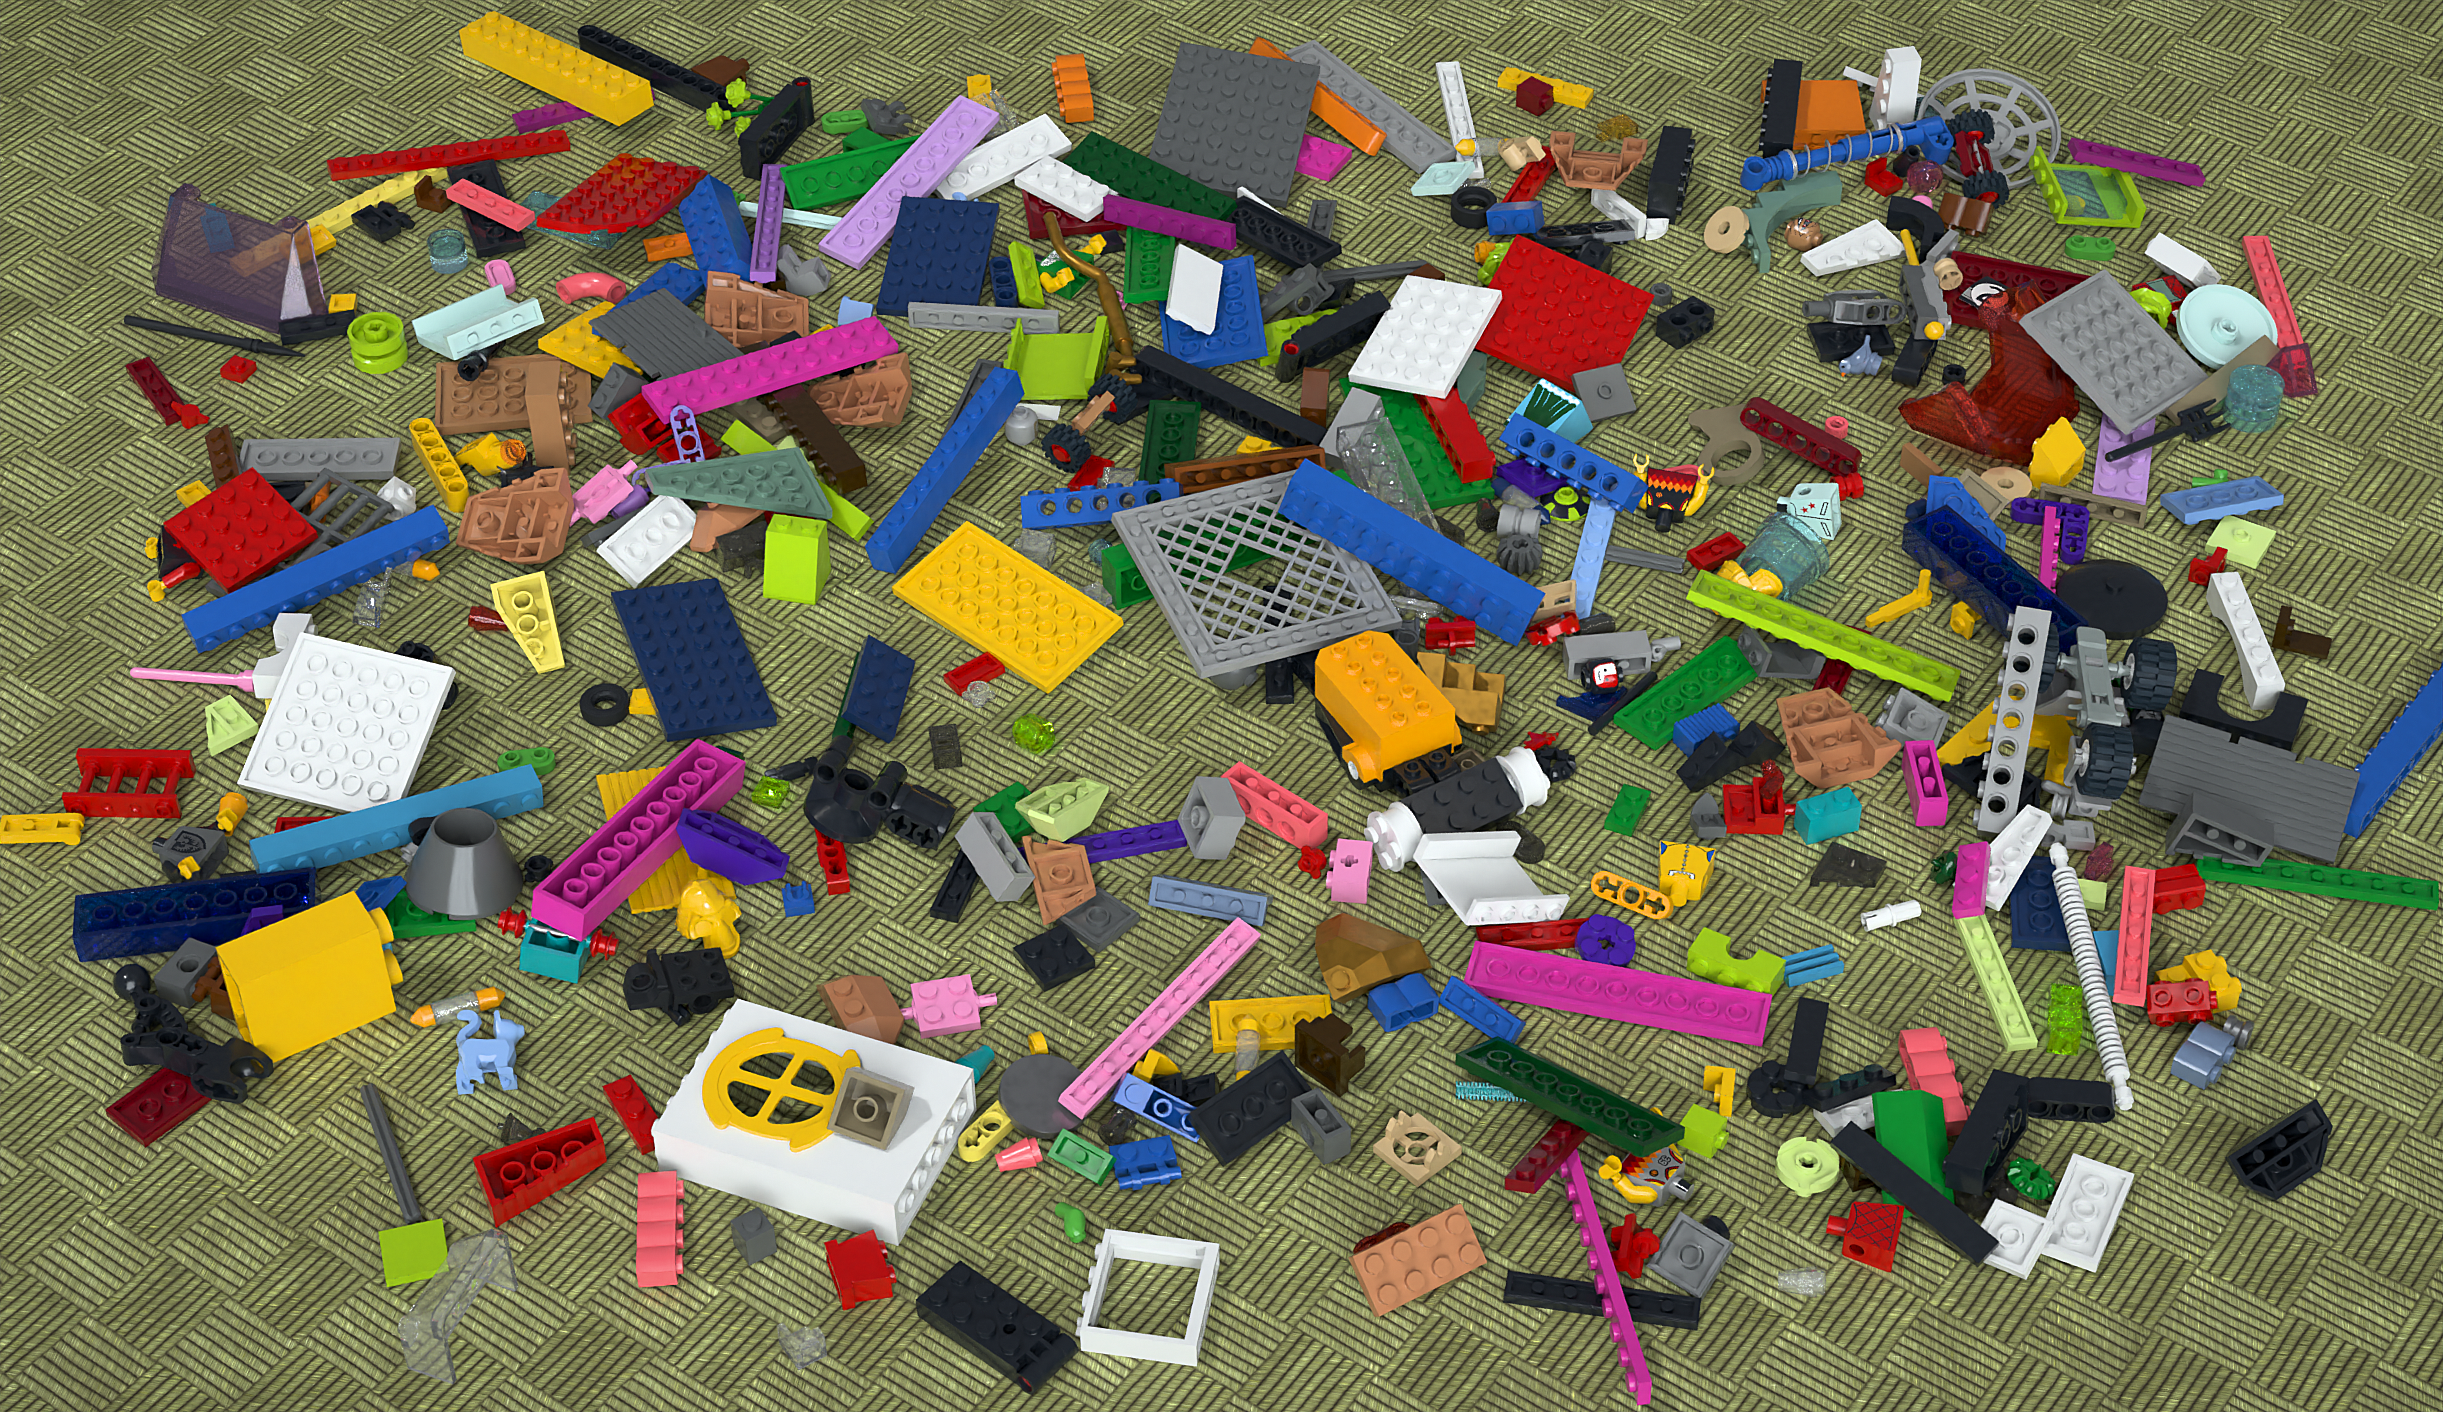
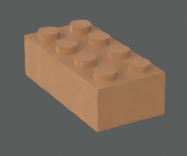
M561 361L529 362L525 399L536 464L539 467L554 466V468H565L568 476H570L571 465H576V454L573 448L578 447L577 433H572V428H574L575 424L574 413H569L568 409L571 408V394L565 390V387H568L567 371H562Z

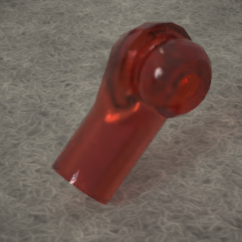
M1768 759L1763 761L1760 766L1763 771L1762 776L1766 782L1760 789V794L1765 799H1771L1785 781L1780 767L1776 765L1774 760Z

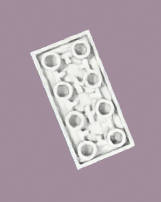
M1179 243L1174 254L1166 314L1174 320H1180L1192 326L1196 331H1202L1210 335L1215 327L1223 265Z

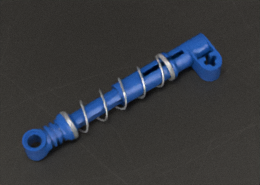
M1939 115L1905 124L1890 123L1886 125L1885 129L1873 132L1867 129L1866 133L1852 137L1846 134L1845 138L1838 140L1835 145L1830 146L1829 141L1826 139L1825 147L1809 150V147L1805 144L1804 152L1793 154L1791 150L1785 149L1776 156L1764 159L1751 156L1744 161L1739 181L1743 188L1755 191L1760 189L1763 183L1779 179L1788 181L1794 180L1796 177H1805L1809 168L1822 173L1828 169L1830 163H1834L1842 168L1852 161L1866 162L1869 157L1876 155L1886 157L1890 152L1898 154L1904 152L1911 145H1919L1925 158L1930 163L1942 165L1949 159L1954 139ZM1837 161H1841L1842 163H1846V164H1844V165H1839V164H1837L1836 162H1837ZM1828 164L1824 170H1817L1815 168L1817 166ZM1807 169L1804 175H1797L1798 171Z

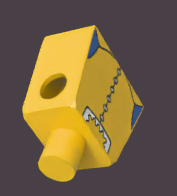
M1660 840L1658 856L1659 891L1670 896L1674 906L1677 907L1684 906L1687 899L1700 900L1714 870L1716 849Z

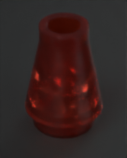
M481 604L471 607L468 627L474 628V631H508L509 628L497 611Z

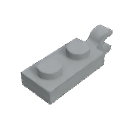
M1950 229L1927 253L1926 261L1921 263L1920 266H1932L1933 268L1941 259L1951 258L1953 250L1959 251L1960 243H1958L1959 232Z

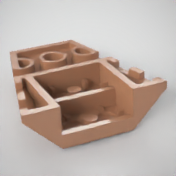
M1829 687L1776 699L1794 771L1819 789L1872 778L1901 749L1899 741L1887 738L1886 731L1881 727L1877 726L1874 728L1868 723V717L1861 712L1855 713L1852 711V705Z

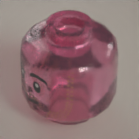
M1932 160L1915 162L1907 170V183L1916 193L1934 191L1942 183L1943 171L1937 162Z

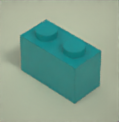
M1849 787L1797 801L1794 828L1806 845L1859 830L1862 805Z

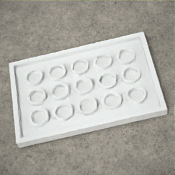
M1407 275L1391 301L1390 309L1385 311L1348 374L1349 381L1445 399L1502 300L1501 290Z

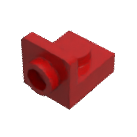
M1880 157L1867 164L1864 183L1883 197H1887L1903 187V180L1886 170V157Z
M2218 546L2212 556L2208 555L2205 561L2193 558L2190 564L2188 581L2208 587L2211 574L2224 572L2228 549Z

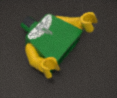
M1098 234L1093 236L1089 240V245L1081 250L1070 249V251L1094 266V255L1101 253L1106 242L1102 235ZM1055 250L1047 257L1039 254L1035 255L1040 284L1048 293L1054 292L1070 300L1091 279L1066 264Z

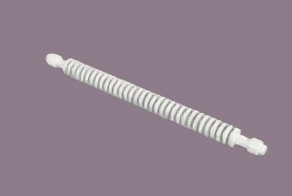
M2054 843L2049 850L2051 862L2056 866L2052 877L2106 1081L2114 1084L2116 1105L2121 1110H2129L2134 1102L2131 1088L2127 1087L2126 1080L2130 1077V1071L2075 869L2067 865L2069 857L2066 847L2062 846L2061 843Z

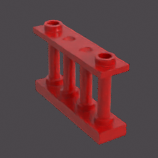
M78 748L76 760L81 776H83L77 792H63L61 797L66 813H79L84 817L181 819L182 812L175 792L180 778H194L196 767L191 750ZM95 776L111 777L106 793H90ZM123 777H139L134 793H118ZM151 778H167L162 794H146Z

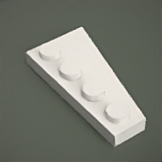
M2027 804L1989 845L1991 854L1986 906L2000 911L2053 822L2049 813Z

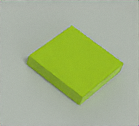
M442 1218L378 1231L387 1287L452 1274Z

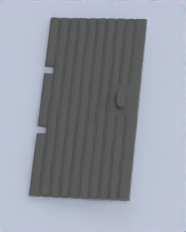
M665 288L589 321V324L619 349L626 346L622 349V353L652 378L659 375L662 376L656 381L745 355Z
M2166 714L2138 802L2139 805L2177 816L2191 794L2196 792L2274 825L2275 847L2334 864L2360 772L2307 756L2304 763L2300 764L2295 762L2297 753L2241 736L2238 744L2229 742L2231 733Z

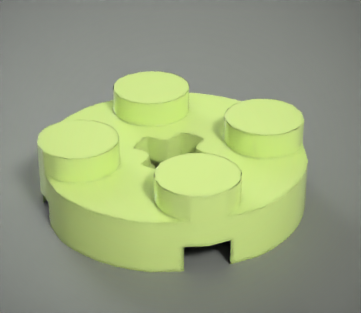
M1796 1137L1785 1142L1778 1151L1775 1171L1779 1179L1799 1196L1808 1197L1812 1193L1825 1191L1838 1179L1839 1156L1830 1147V1144L1823 1140L1817 1139V1142L1806 1141L1807 1137ZM1802 1162H1805L1807 1165L1813 1163V1168L1803 1167Z

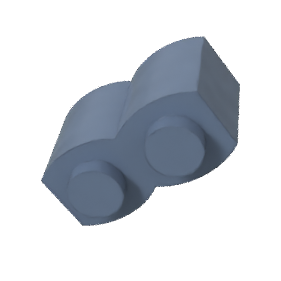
M2201 1021L2175 1055L2170 1073L2203 1090L2206 1089L2210 1083L2215 1084L2218 1081L2224 1063L2229 1065L2232 1062L2237 1048L2233 1047L2235 1037Z

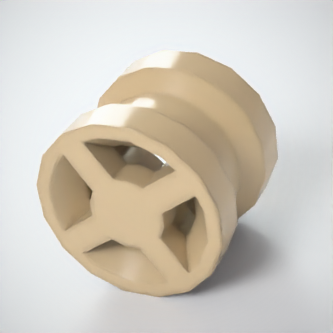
M1941 259L1933 266L1934 274L1938 276L1939 286L1942 289L1952 290L1961 284L1963 274L1953 259Z

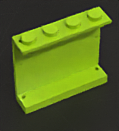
M1097 316L1094 333L1024 334L1022 320L1017 318L1015 329L1011 330L1012 343L1007 346L1008 359H1004V368L1018 372L1025 393L1021 400L1088 399L1089 389L1102 376L1110 341L1107 316Z

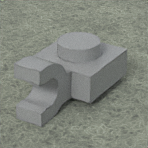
M2063 820L2062 825L2051 823L2040 842L2041 846L2051 847L2054 843L2063 842V846L2066 849L2093 851L2095 846L2093 822Z

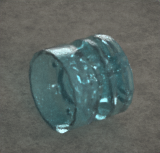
M2245 365L2232 371L2222 410L2224 412L2223 419L2227 423H2231V427L2246 433L2269 431L2278 420L2280 403L2285 389L2284 379L2278 372L2261 365Z

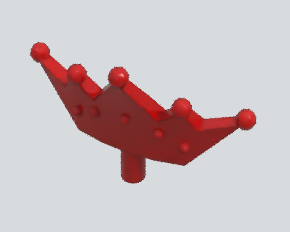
M1529 731L1527 734L1530 735L1531 740L1524 741V745H1526L1524 748L1536 751L1545 744L1551 745L1552 741H1556L1559 733H1547L1544 731L1542 734Z

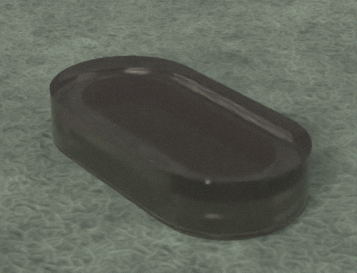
M1504 821L1496 827V831H1516L1521 837L1513 854L1518 860L1526 864H1535L1543 860L1545 856L1544 842L1520 823Z

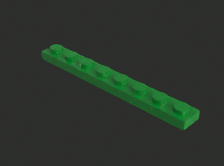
M2203 856V859L2196 858V868L2199 876L2207 880L2436 911L2439 904V881L2268 858L2264 860L2260 867L2222 862V858Z

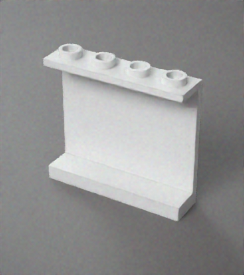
M1516 831L1423 834L1413 855L1414 860L1465 925L1559 920L1570 899L1567 894L1543 895L1514 859L1513 854L1521 840Z

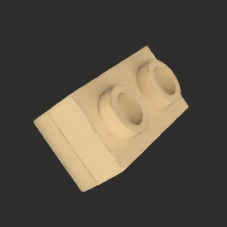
M1533 136L1510 138L1498 150V153L1511 171L1520 169L1527 162L1540 161L1546 155L1542 150L1541 143Z

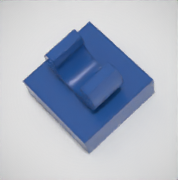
M802 881L801 886L791 887L790 883L785 885V888H781L786 917L815 913L811 884Z

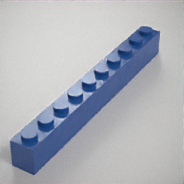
M994 367L865 545L873 569L893 574L898 572L1025 393L1017 371Z
M434 504L188 611L181 615L184 628L198 654L213 650L224 642L238 639L251 630L267 626L270 622L277 619L279 613H294L303 607L315 605L328 596L340 594L346 588L358 583H365L371 577L383 572H390L398 565L417 560L423 554L443 548L446 544L450 543L448 528Z
M2443 661L2440 670L2432 672L2427 686L2422 685L2419 688L2414 702L2410 700L2407 703L2401 717L2396 716L2390 731L2382 733L2377 747L2369 749L2364 763H2358L2353 770L2360 772V777L2347 817L2344 833L2356 839L2361 835L2442 734Z

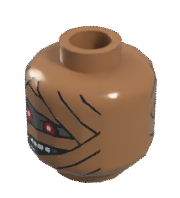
M1798 217L1794 221L1791 220L1789 222L1784 238L1787 239V244L1790 248L1806 253L1821 245L1823 234L1820 233L1821 229L1818 223Z

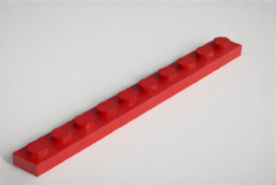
M551 130L550 132L504 136L496 139H480L479 141L409 148L401 151L337 157L326 161L331 180L338 181L471 164L490 159L502 160L570 151V141L565 130Z

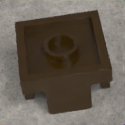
M1332 1013L1324 1019L1318 1016L1309 1023L1303 1018L1295 1024V1067L1338 1097L1343 1096L1348 1091L1349 1080L1365 1067V1047L1359 1044L1349 1053V1049L1340 1044L1353 1033V1027Z

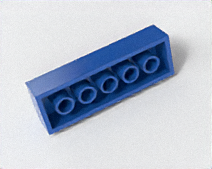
M708 174L702 181L697 183L693 192L683 199L678 207L705 289L708 271L733 273L739 275L740 280L752 283L753 281H750V266L753 247L732 189L727 184Z

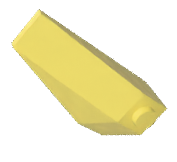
M541 571L490 584L497 612L537 673L541 674L566 667L551 586L545 572Z

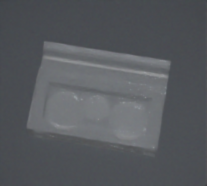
M1387 594L1399 615H1405L1406 612L1415 613L1416 617L1424 620L1432 617L1442 619L1444 608L1437 603Z

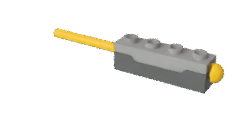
M1904 229L1900 232L1909 265H1902L1898 288L1903 304L1907 308V317L1914 339L1945 340L1946 330L1951 328V315L1947 314V303L1943 302V291L1938 287V276H1935L1932 266H1920L1910 231Z

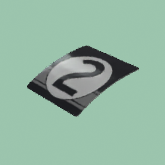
M1986 276L1971 285L1961 294L1959 299L1992 317H1996L2009 304L2017 300V291Z

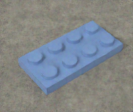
M2253 476L2161 494L2160 505L2183 523L2193 525L2202 520H2219L2224 516L2232 514L2245 515L2248 511L2258 509L2270 510L2273 506L2283 505L2284 495L2259 476Z

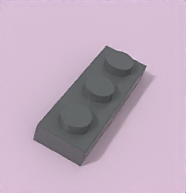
M1311 263L1303 268H1298L1284 282L1280 281L1273 290L1266 295L1262 294L1260 296L1263 321L1315 285L1317 269Z

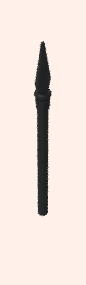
M131 315L124 317V324L239 347L256 354L263 352L268 355L305 357L303 353L271 342H263L261 339L240 338Z

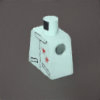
M1800 483L1796 485L1790 498L1782 496L1778 498L1777 512L1791 515V526L1794 530L1834 540L1842 524L1838 484Z

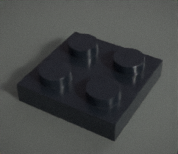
M1064 923L1013 947V956L1044 992L1095 968L1093 956Z

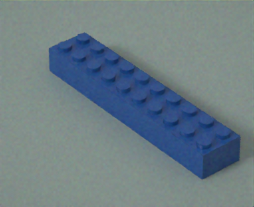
M1306 458L1291 478L1278 510L1279 513L1289 520H1293L1309 529L1312 533L1320 535L1337 547L1343 548L1357 556L1360 560L1366 561L1380 569L1383 573L1389 574L1408 587L1428 596L1431 600L1451 609L1454 613L1470 621H1475V624L1490 631L1516 647L1530 626L1546 594Z

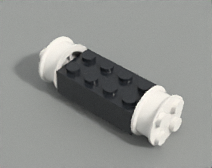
M1517 746L1512 748L1509 755L1505 757L1495 756L1398 802L1391 803L1387 811L1382 813L1374 811L1370 813L1367 818V828L1364 829V835L1367 841L1373 842V848L1378 855L1382 868L1397 872L1403 869L1405 863L1409 861L1416 862L1413 855L1423 834L1485 832L1513 819L1516 815L1523 814L1530 805L1540 806L1544 804L1547 799V789L1550 788V781L1542 772L1533 751L1530 748L1525 749Z

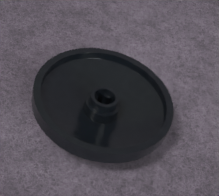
M2096 559L2079 563L2068 569L2061 576L2057 585L2056 605L2062 617L2076 629L2081 626L2102 630L2105 633V638L2108 640H2130L2135 637H2143L2161 625L2166 615L2168 597L2161 582L2147 570L2120 560Z

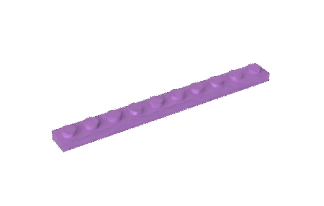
M763 164L750 266V281H757L759 283L776 281L786 192L779 169L787 166L784 164Z

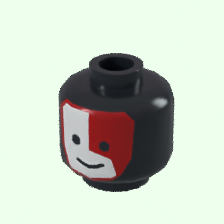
M1611 658L1589 660L1585 664V668H1582L1580 672L1583 689L1588 690L1593 696L1615 693L1618 690L1619 683H1622L1624 679L1622 667L1617 666Z

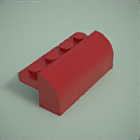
M642 392L607 416L622 436L619 442L628 451L636 455L645 454L673 434L671 424L662 423L643 397ZM702 413L694 415V418L698 417ZM687 418L680 419L677 421H680L681 426L683 427L686 425L685 420Z

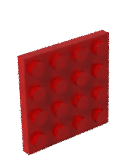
M253 467L163 523L165 530L227 594L238 590L318 538L317 531Z

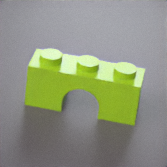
M1706 927L1702 929L1688 950L1687 971L1723 986L1772 994V997L1784 980L1785 959L1760 949L1750 959H1734L1729 955L1731 937Z

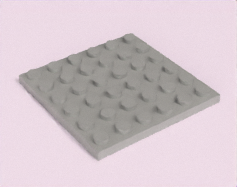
M2106 269L2026 314L2019 321L2026 333L2040 344L2045 353L2050 355L2060 365L2061 369L2078 384L2079 388L2096 403L2097 407L2126 436L2166 411L2209 377Z

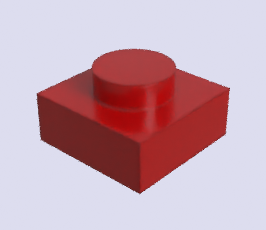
M234 355L220 368L222 378L243 384L257 370L255 361Z

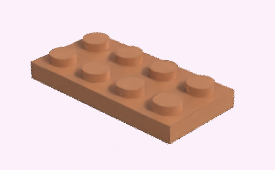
M1461 1203L1455 1204L1348 1257L1374 1317H1379L1487 1263Z

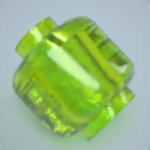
M1034 713L1020 716L1013 725L1012 735L1014 736L1015 744L1033 754H1039L1045 749H1050L1055 742L1053 724Z

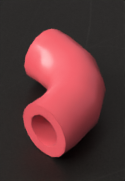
M586 272L574 274L556 283V290L559 297L566 304H571L585 297H600L615 304L625 296L626 285L618 278L606 273Z

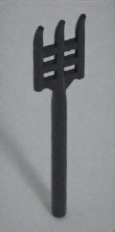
M2214 398L2178 412L2177 416L2181 419L2179 426H2174L2105 454V460L2107 462L2116 461L2175 438L2183 433L2191 436L2193 442H2198L2224 431L2231 426V423L2216 428L2213 427L2210 421L2220 417L2224 412L2219 411L2207 416L2203 409L2214 404L2217 401Z

